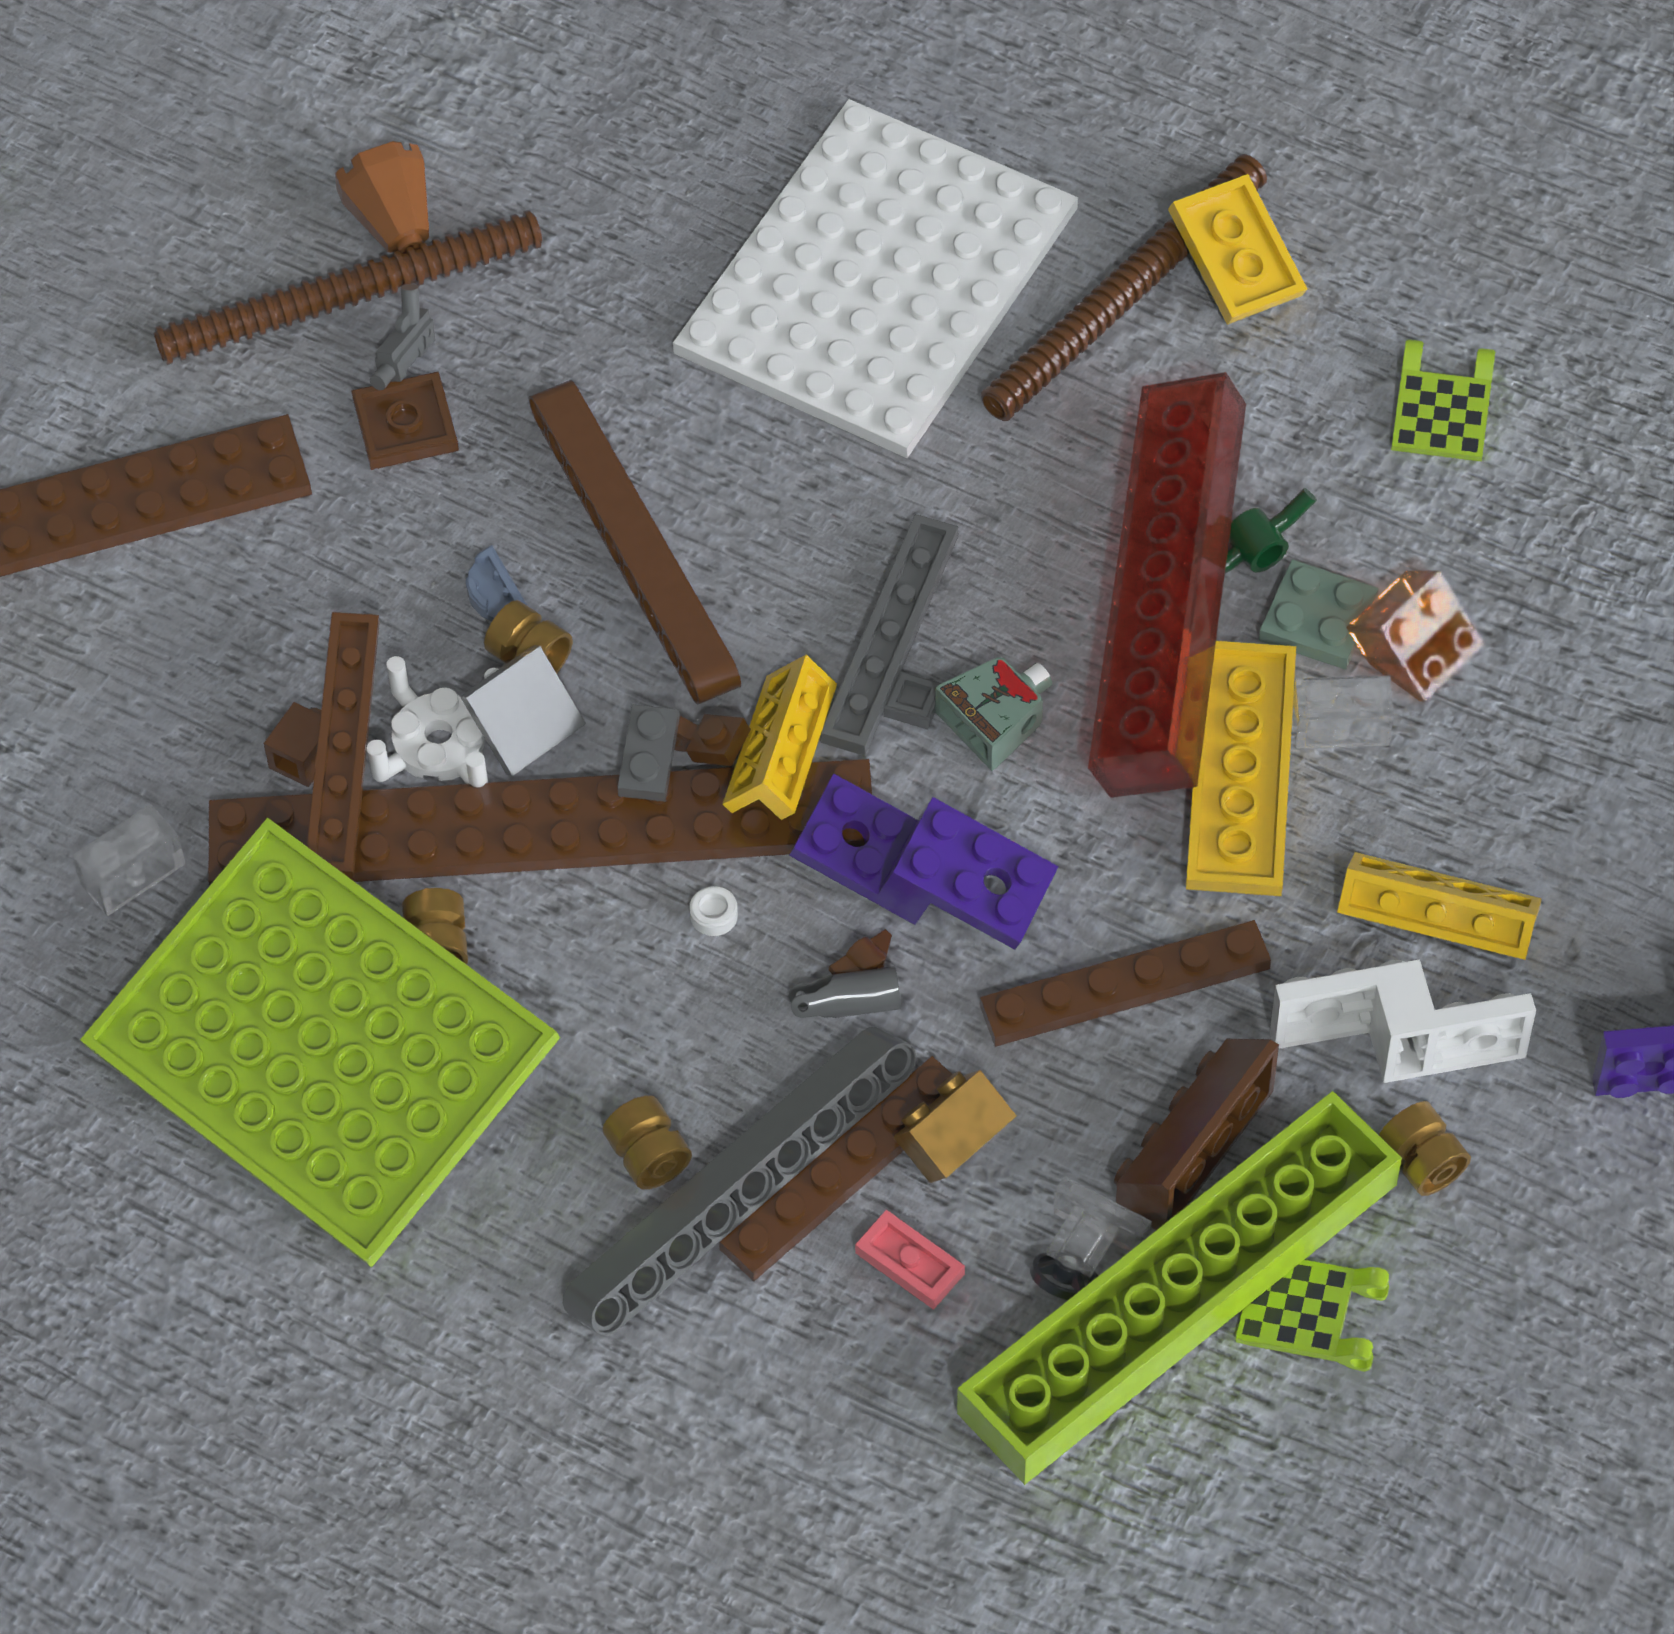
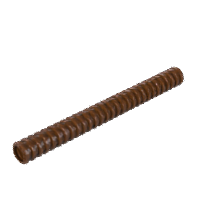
M1240 154L1234 162L1230 163L1224 171L1218 174L1217 178L1213 179L1201 191L1247 174L1258 191L1259 188H1262L1267 183V175L1263 166L1255 158L1247 154ZM1169 219L1163 227L1155 232L1154 236H1150L1145 244H1142L1136 252H1133L1127 260L1119 265L1118 269H1114L1109 277H1106L1100 285H1097L1091 291V294H1087L1082 299V302H1078L1073 310L1067 312L1064 319H1060L1055 324V327H1051L1046 332V335L1041 336L1036 344L1031 345L1027 352L1018 358V361H1014L1009 366V369L1004 370L1000 374V378H995L990 386L983 389L981 399L985 408L992 416L1002 421H1009L1014 416V413H1018L1023 408V404H1028L1033 396H1036L1042 390V387H1046L1051 382V379L1056 378L1060 374V370L1066 369L1070 362H1073L1079 356V353H1083L1088 348V345H1092L1097 340V337L1106 331V328H1110L1115 323V320H1119L1125 311L1130 310L1133 303H1137L1142 298V295H1146L1151 290V287L1156 286L1160 278H1164L1169 273V270H1173L1178 265V262L1183 261L1187 257V254L1190 252L1173 219Z
M530 210L523 211V216L518 217L517 214L510 215L509 221L500 218L497 219L496 225L487 222L484 224L483 229L475 226L471 228L470 233H466L464 230L459 231L458 237L453 238L449 234L445 236V241L442 242L436 238L432 240V245L429 246L426 243H420L419 249L414 250L413 247L406 248V253L403 254L395 251L391 258L382 255L378 262L369 259L365 266L357 263L349 271L346 267L341 268L340 274L335 275L331 271L327 273V278L324 279L318 275L314 277V282L311 283L307 280H302L301 286L298 287L290 284L287 287L288 290L285 291L277 288L274 290L273 295L264 292L261 293V298L257 300L254 296L248 297V302L244 304L240 300L235 301L234 307L229 308L227 304L221 306L222 311L216 312L214 309H210L206 316L197 313L195 314V319L190 321L187 317L181 319L182 323L176 325L172 321L164 329L160 325L156 326L154 332L155 341L163 362L165 361L167 365L173 364L174 358L178 357L181 361L185 360L186 354L192 353L195 357L200 355L199 350L202 349L211 352L215 345L224 348L228 341H232L233 344L239 343L240 337L245 336L249 340L253 338V333L258 332L262 336L266 334V329L269 328L273 331H278L279 325L285 324L286 327H290L294 320L303 323L306 321L307 316L311 315L313 319L319 317L320 312L324 311L328 315L336 307L341 311L345 309V304L348 303L354 307L358 305V300L361 299L365 302H370L371 296L374 295L382 298L387 291L395 294L398 292L399 287L406 284L416 283L420 286L428 278L431 282L436 281L437 275L442 274L446 278L450 276V271L453 270L456 273H462L463 267L468 266L469 269L476 268V263L479 262L482 265H487L491 258H494L495 261H500L504 254L512 257L515 256V251L520 250L522 253L528 252L529 246H533L535 249L541 248V230L535 215Z

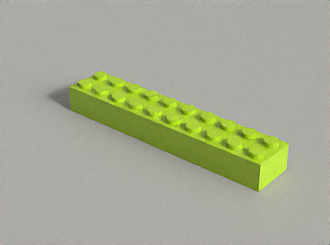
M1334 1091L1330 1092L957 1388V1414L1024 1485L1027 1484L1299 1263L1397 1186L1402 1157Z

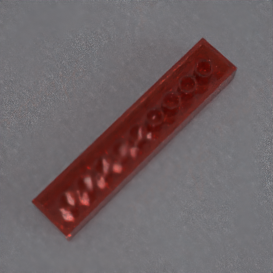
M1226 372L1142 386L1088 763V769L1110 798L1198 787L1246 411L1244 399Z

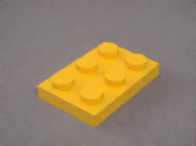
M1248 174L1174 201L1168 208L1227 325L1301 297L1307 291V287Z

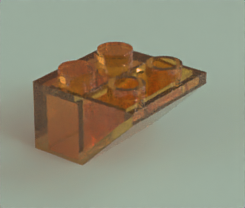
M1440 570L1405 571L1346 627L1368 664L1420 702H1426L1485 645Z

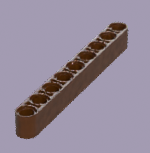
M569 380L529 396L530 408L540 431L693 701L699 705L740 688L741 678L731 654L576 384Z

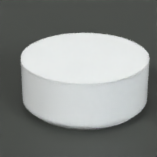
M717 886L706 887L699 890L690 901L691 923L700 933L708 936H719L729 932L735 926L738 919L737 901L734 895L727 889Z

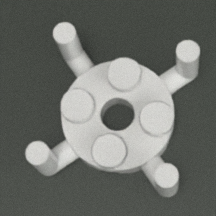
M399 656L391 657L386 664L391 693L403 708L392 719L394 754L387 757L385 743L381 740H372L367 745L373 779L378 782H384L405 769L413 776L423 779V775L438 776L439 781L461 777L466 784H471L473 787L484 786L488 783L483 755L486 740L460 696L453 689L439 688L433 693L418 697L409 686L404 659ZM488 669L484 674V678L486 679L499 669ZM436 730H445L452 734L450 739L444 743L437 744L427 740L429 734Z

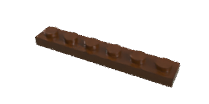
M332 612L307 847L347 877L354 879L380 622L379 615Z
M1252 920L980 997V1008L994 1046L997 1047L1266 971L1271 967V958L1256 921Z
M931 1056L901 1085L719 1242V1250L753 1282L904 1151L894 1139V1136L905 1127L901 1119L920 1103L925 1102L929 1106L940 1096V1093L936 1090L937 1087L953 1074Z

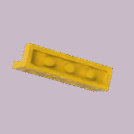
M804 655L766 676L749 725L751 730L742 746L723 801V805L731 813L758 799L781 820L794 814L837 686V683L808 655Z
M1355 852L1347 867L1337 913L1526 960L1542 898Z

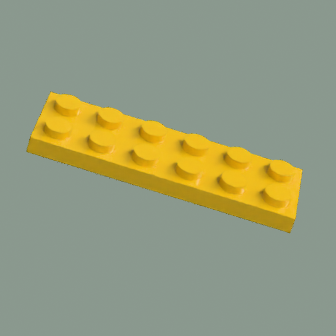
M1203 640L1186 890L1282 896L1296 646Z

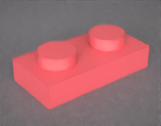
M885 1210L855 1244V1254L933 1310L965 1275V1265L888 1210Z

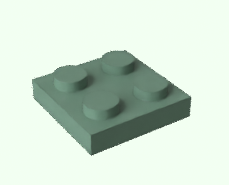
M1292 559L1261 626L1259 641L1271 645L1296 646L1297 654L1346 670L1378 599L1379 588Z

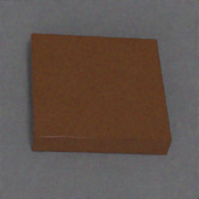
M439 371L406 378L401 382H390L384 390H377L373 386L351 390L371 470L459 451L458 440Z

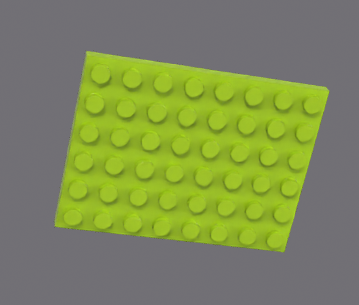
M267 818L82 1036L80 1041L372 1268L561 1037L556 1030Z

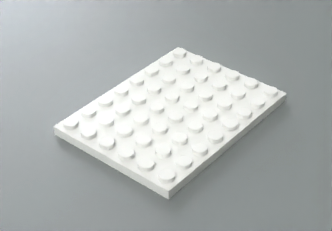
M848 99L674 340L673 352L680 357L908 458L1077 210L1078 197Z

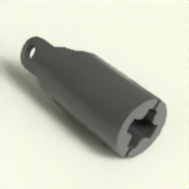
M895 966L828 975L818 978L813 982L796 984L791 987L788 995L793 1014L800 1018L814 1016L840 1018L901 1009ZM798 991H803L805 993L796 996V993ZM807 1006L805 1010H800L798 1008Z

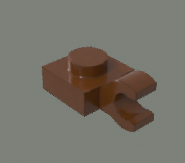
M704 714L700 724L697 725L680 716L674 750L687 752L695 763L732 766L751 729L743 717Z

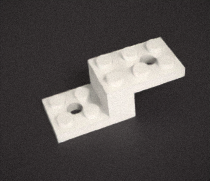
M1420 959L1408 962L1391 960L1381 964L1379 967L1363 970L1345 968L1329 976L1312 979L1295 977L1285 981L1283 984L1275 985L1270 1036L1273 1041L1279 1044L1280 1049L1369 1033L1383 1083L1526 1058L1536 1008L1531 993L1517 996L1505 993L1497 995L1489 1001L1472 1004L1454 1002L1444 1006L1442 1009L1434 1010Z

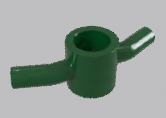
M1303 488L1282 511L1271 519L1260 508H1252L1238 515L1225 532V538L1232 548L1221 556L1195 568L1194 576L1200 585H1204L1230 572L1242 562H1245L1254 573H1260L1275 566L1284 557L1289 548L1288 542L1282 536V533L1290 528L1317 501L1315 496L1309 490Z

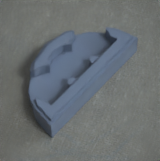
M491 545L478 553L474 558L475 563L469 570L465 582L470 604L480 616L492 621L497 613L511 601L519 600L527 605L493 546Z

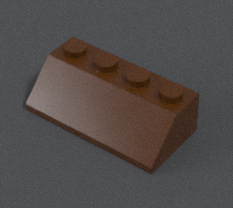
M1226 1038L1216 1053L1211 1050L1208 1051L1197 1067L1195 1074L1197 1078L1189 1088L1182 1086L1174 1095L1168 1109L1170 1113L1163 1123L1155 1122L1148 1129L1141 1143L1143 1149L1135 1160L1127 1158L1118 1169L1114 1178V1184L1117 1185L1116 1206L1155 1230L1159 1229L1188 1206L1273 1093L1279 1044L1271 1039Z

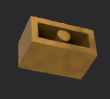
M981 1070L964 1076L960 1071L954 1073L937 1087L936 1090L940 1093V1096L929 1106L925 1102L920 1103L901 1119L905 1127L894 1136V1139L929 1183L945 1179L1017 1116Z

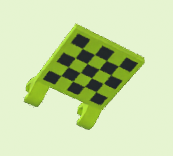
M1406 340L1391 450L1482 462L1495 350L1478 349L1474 378L1420 371L1424 343L1419 340Z
M1303 1260L1242 1310L1235 1338L1236 1343L1335 1361L1348 1368L1366 1372L1370 1370L1373 1362L1372 1342L1365 1338H1340L1351 1291L1366 1298L1379 1301L1385 1300L1389 1291L1388 1271L1378 1267L1354 1269Z

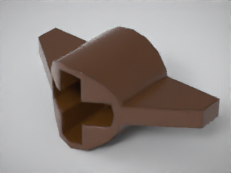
M885 929L871 939L868 937L859 939L849 948L845 956L829 966L828 971L831 974L884 968L892 935Z

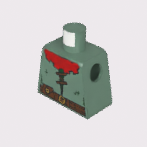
M997 657L935 687V713L993 771L1042 723L1043 700L1039 694L1052 686V679L1047 670L1039 663H1035L1019 674L1004 658Z

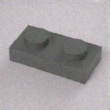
M632 704L618 782L619 797L666 802L680 720L679 709Z

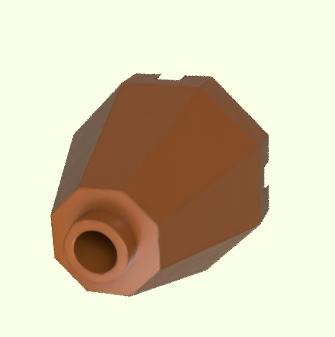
M392 141L358 153L351 159L353 168L346 173L344 167H342L335 173L336 189L342 204L387 252L399 251L403 254L406 253V248L413 247L414 250L419 249V244L429 239L424 158L418 145L409 143V150H404L401 142Z

